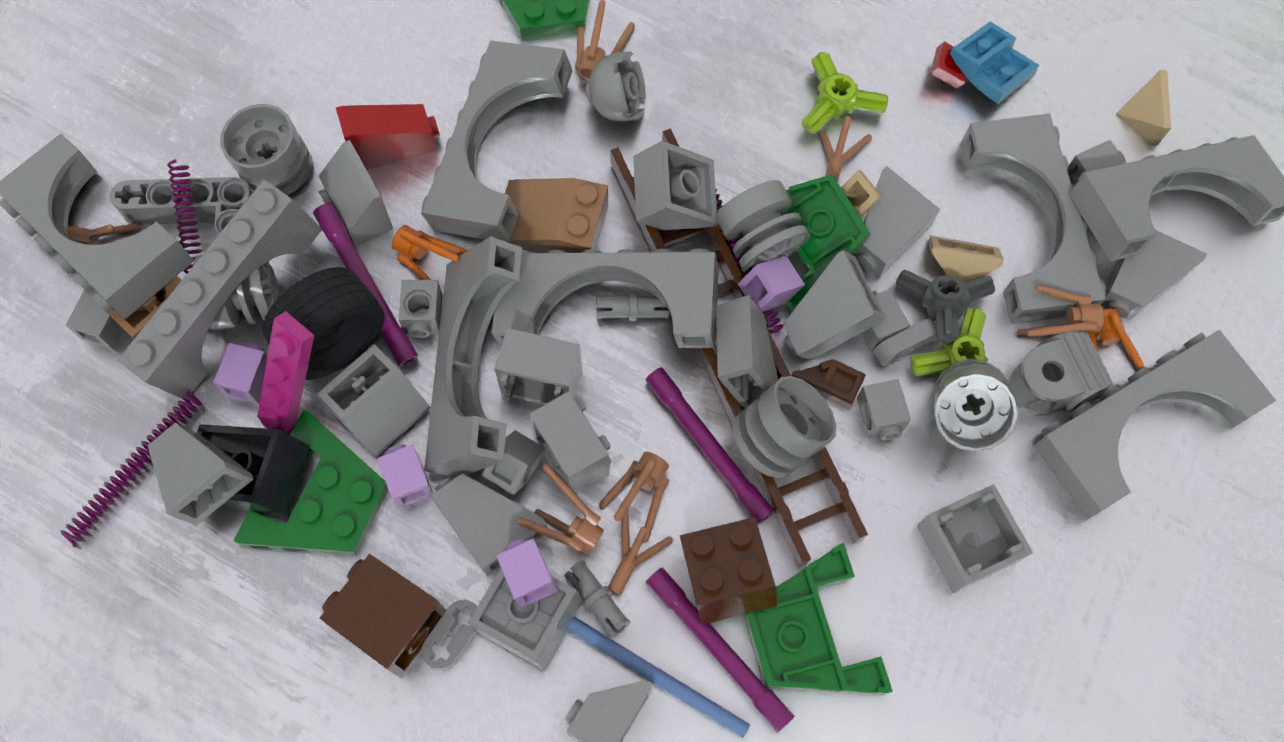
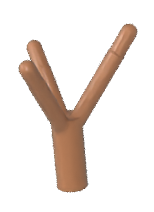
M846 116L844 119L835 154L826 131L822 130L820 132L829 159L825 176L833 174L837 182L842 164L872 140V135L868 134L842 155L851 123V117Z
M138 223L115 227L109 224L95 229L68 226V234L72 241L85 242L90 245H101L98 242L99 237L139 230L141 226Z
M628 510L621 518L622 560L608 586L610 590L619 595L622 594L637 565L673 542V538L668 536L637 556L648 530L645 526L640 528L630 549Z

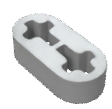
M931 318L925 319L884 340L874 348L873 352L883 367L891 365L934 342L937 339L936 325Z
M469 600L453 602L426 638L422 646V657L428 666L437 671H445L452 668L459 660L477 632L471 626L463 624L457 633L454 634L452 631L458 624L454 616L458 611L465 613L470 609L472 610L470 617H472L477 608L473 602ZM450 636L452 640L446 648L450 653L447 660L439 658L434 662L435 654L431 650L435 644L442 646Z

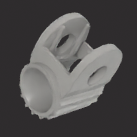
M1083 331L1062 333L1043 340L1027 354L1023 362L1014 369L1009 378V385L1015 397L1016 405L1023 411L1033 415H1048L1065 408L1068 412H1071L1114 386L1088 332L1084 333Z

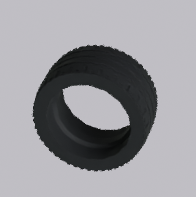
M332 267L310 274L286 290L267 312L262 325V333L269 345L273 320L286 311L314 334L305 380H312L338 371L361 355L381 331L385 313L376 297L351 270L344 267Z

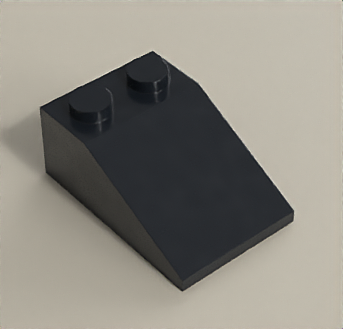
M200 424L197 433L204 436L244 467L253 477L250 483L221 506L247 512L251 510L261 515L287 517L310 445L280 429Z

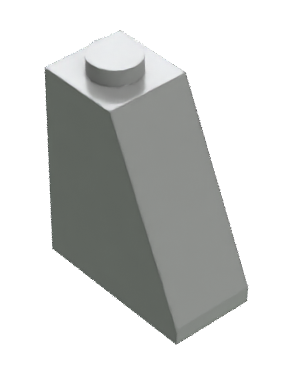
M888 166L882 170L875 187L883 197L868 210L864 221L871 235L854 254L860 267L868 273H873L877 278H880L933 225L941 210Z
M1156 230L1157 235L1140 255L1117 260L1106 284V300L1101 304L1102 307L1105 309H1117L1120 318L1131 320L1190 274L1205 259L1207 253Z
M845 250L837 253L783 325L788 334L785 336V341L794 355L812 360L886 320L855 256Z
M750 295L716 305L718 378L743 409L748 407L755 399H759L778 380L765 316Z
M177 423L170 426L148 445L167 514L195 526L253 480L252 474L212 442Z
M463 473L456 478L450 476L436 486V492L430 495L486 576L500 567L496 555L504 552V548L508 544L519 539H526L528 541L533 538L537 541L543 536L519 525V518L527 519L548 528L547 523L541 516Z

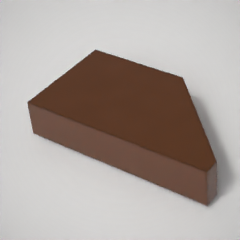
M831 359L811 368L793 371L791 376L804 380L813 386L823 397L850 409L866 374L835 359Z

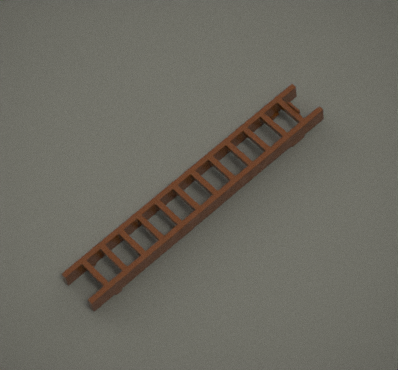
M671 128L663 131L662 141L679 147ZM619 147L610 150V163L636 217L634 177H632ZM639 223L652 252L656 249H666L665 247L705 233L713 252L716 254L717 261L727 278V282L718 285L717 297L732 291L736 298L745 296L738 285L743 276L718 225L705 228L680 229L660 237L656 228ZM767 327L778 379L791 376ZM697 348L733 426L734 419L742 411L738 401L718 378L717 357L713 348ZM826 447L812 456L819 471L779 488L773 477L766 476L751 465L769 505L775 511L773 514L798 568L806 565L811 560L799 534V531L840 514L854 544L864 540L868 535L849 496V490L845 482L842 481ZM824 481L835 505L794 522L790 509L785 504L783 497Z

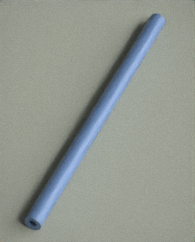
M575 616L572 619L567 631L734 734L744 738L751 724Z

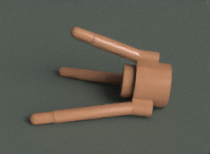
M604 0L599 2L591 43L586 50H584V28L579 26L577 29V59L574 68L577 70L578 75L586 80H589L596 63L605 57V51L598 47L606 4ZM633 22L628 24L611 54L620 53L635 26Z
M1038 284L1035 287L1036 291L1076 304L1074 307L1067 309L1066 324L1020 329L1017 331V335L1034 337L1073 331L1100 332L1104 323L1103 307L1101 304H1091L1090 295H1076Z
M644 452L638 462L633 461L628 471L599 502L601 508L606 507L632 479L634 484L614 515V520L620 521L641 488L652 491L653 487H655L645 523L648 531L643 540L644 542H647L650 538L663 491L669 482V479L665 477L669 464L654 453Z
M546 463L543 465L545 472L585 518L582 519L576 516L569 526L540 509L535 510V514L541 516L545 522L565 534L524 518H519L518 524L565 544L578 553L581 550L588 555L604 532V529L597 525L601 517L592 512L563 478Z

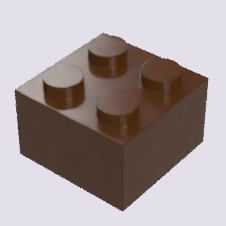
M755 517L679 535L701 625L777 606L776 585Z

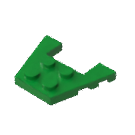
M501 0L504 9L521 37L575 30L579 26L586 28L591 0Z
M833 174L790 186L786 190L792 200V206L785 214H800L802 220L799 225L806 226L810 233V238L797 249L809 268V272L800 277L805 285L786 303L791 313L837 253L845 250L854 256L871 235Z
M303 410L290 435L310 445L309 451L320 455L321 458L287 523H279L249 510L233 541L245 547L264 546L272 549L290 548L311 552L356 555L388 492V487L383 478L312 414Z
M844 543L837 545L793 577L776 587V607L744 614L767 688L883 695L893 692L881 656L844 667L840 663L817 589L851 580L855 577Z

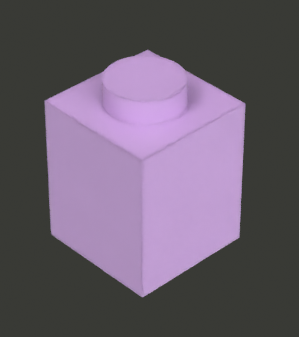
M786 255L757 264L738 283L744 295H750L762 312L786 304L805 285Z
M244 342L243 346L229 343L213 384L225 396L259 404L267 362L265 349L249 342Z
M404 444L396 445L386 450L384 456L377 458L391 498L398 508L433 494L422 462L413 444L409 446Z
M533 538L528 541L526 539L516 540L508 544L504 548V552L496 555L513 598L521 608L558 591L541 550Z

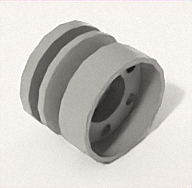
M256 104L237 111L227 120L221 132V149L231 166L237 171L239 177L246 181L252 192L255 191L263 179L286 195L295 192L306 182L312 170V156L287 113L276 106Z
M779 180L767 181L740 193L721 207L715 215V220L727 240L740 239L734 245L733 253L737 257H742L739 260V264L743 272H750L757 264L785 255L788 257L810 238L807 227L799 225L802 220L800 214H785L792 206V200Z
M202 255L197 256V257L194 259V264H193V266L195 265V263L199 260V258H200ZM269 261L253 271L231 293L217 312L209 330L214 332L238 327L241 310L248 323L252 325L258 324L260 315L265 320L270 307L278 299L277 281Z
M968 359L955 362L944 369L935 381L932 402L937 428L946 441L957 448L973 452L993 449L1004 442L1015 428L1018 411L1009 382L1000 369L987 361ZM973 394L978 403L971 405L967 401L966 396Z
M786 376L778 379L759 399H755L734 419L733 434L742 455L755 469L766 476L783 478L789 476L797 467L803 465L809 457L814 456L831 443L836 436L837 425L828 403L813 386L802 379Z

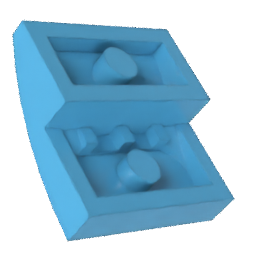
M991 21L952 48L950 53L957 66L970 82L997 104L1032 78L1039 67V64L1013 49L1016 41L1015 36Z

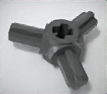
M902 270L896 280L898 288L923 299L922 306L927 308L929 317L936 321V338L942 340L943 344H949L950 341L958 339V320L962 317L963 310L969 308L970 302L995 292L993 279L990 276H981L963 283V281L956 277L945 275L936 277L931 282L910 271Z

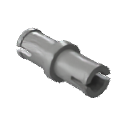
M628 293V297L596 296L597 319L628 318L629 321H637V318L669 317V310L656 296L637 297L636 293Z
M580 561L572 566L570 569L573 572L567 571L564 577L579 592L584 600L583 607L587 612L592 611L608 632L610 638L618 635L624 630L623 626L627 627L631 621L625 617L610 597L612 594L611 590L607 586L603 587L587 567L585 561Z

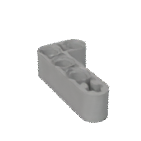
M237 177L188 178L192 180L190 184L174 185V187L178 188L183 186L193 187L191 191L175 192V194L179 195L184 193L194 194L191 198H179L176 200L195 201L192 205H180L177 207L196 208L193 212L179 213V215L196 214V218L182 219L180 222H215V229L218 234L221 233L252 194L246 181ZM169 179L126 180L119 182L111 189L110 201L127 222L140 225L154 224L156 221L159 224H177L175 221L178 217L174 215L177 210L173 208L176 203L172 201L174 196L171 194L173 189L170 187L172 182ZM243 197L238 202H234L237 198Z

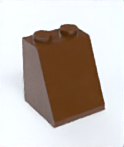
M368 554L364 560L359 559L351 567L347 574L349 580L340 592L334 591L327 598L322 606L324 612L319 619L388 671L402 678L422 651L426 638L444 615L446 609L433 596L371 554Z

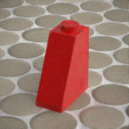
M423 104L348 105L335 107L345 141H351L366 170L437 150L434 137L440 136L434 115L427 117Z

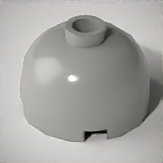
M632 52L614 53L603 57L594 66L589 82L586 84V96L589 102L593 103L595 109L604 118L611 121L638 120L644 114L645 108L639 109L640 99H646L645 81L639 62H632L630 59L634 55Z

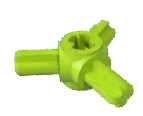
M820 52L812 58V66L820 81L818 85L820 94L816 98L817 105L802 120V126L808 134H817L831 118L838 119L846 114H852L854 109L881 114L885 113L888 105V96L886 94L858 90V84L851 77L838 73L828 53Z
M968 308L965 311L956 341L943 344L940 351L917 354L910 358V367L914 375L922 376L940 373L955 362L967 359L988 361L989 359L985 356L984 343L980 340L986 314L979 308Z

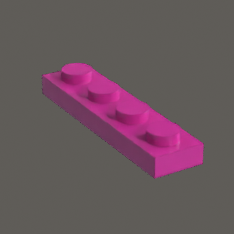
M286 311L273 320L257 417L265 428L280 429L290 435L297 422L314 334Z

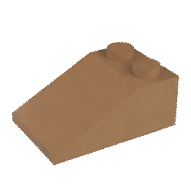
M577 178L518 179L508 181L505 194L510 196L520 213L509 243L533 253H548L550 250L582 253L585 250L597 249L609 205L608 185Z

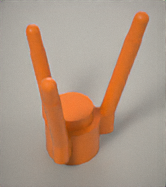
M403 225L397 230L391 243L392 248L400 253L398 261L408 266L420 280L431 279L413 261L414 258L417 260L422 259L429 250L457 262L459 256L456 254L462 255L468 251L457 245L429 236L421 230L417 231L408 225Z
M1103 310L1104 323L1100 332H1088L1096 350L1097 340L1101 341L1102 345H1112L1121 341L1137 370L1139 371L1144 368V363L1125 331L1118 310Z

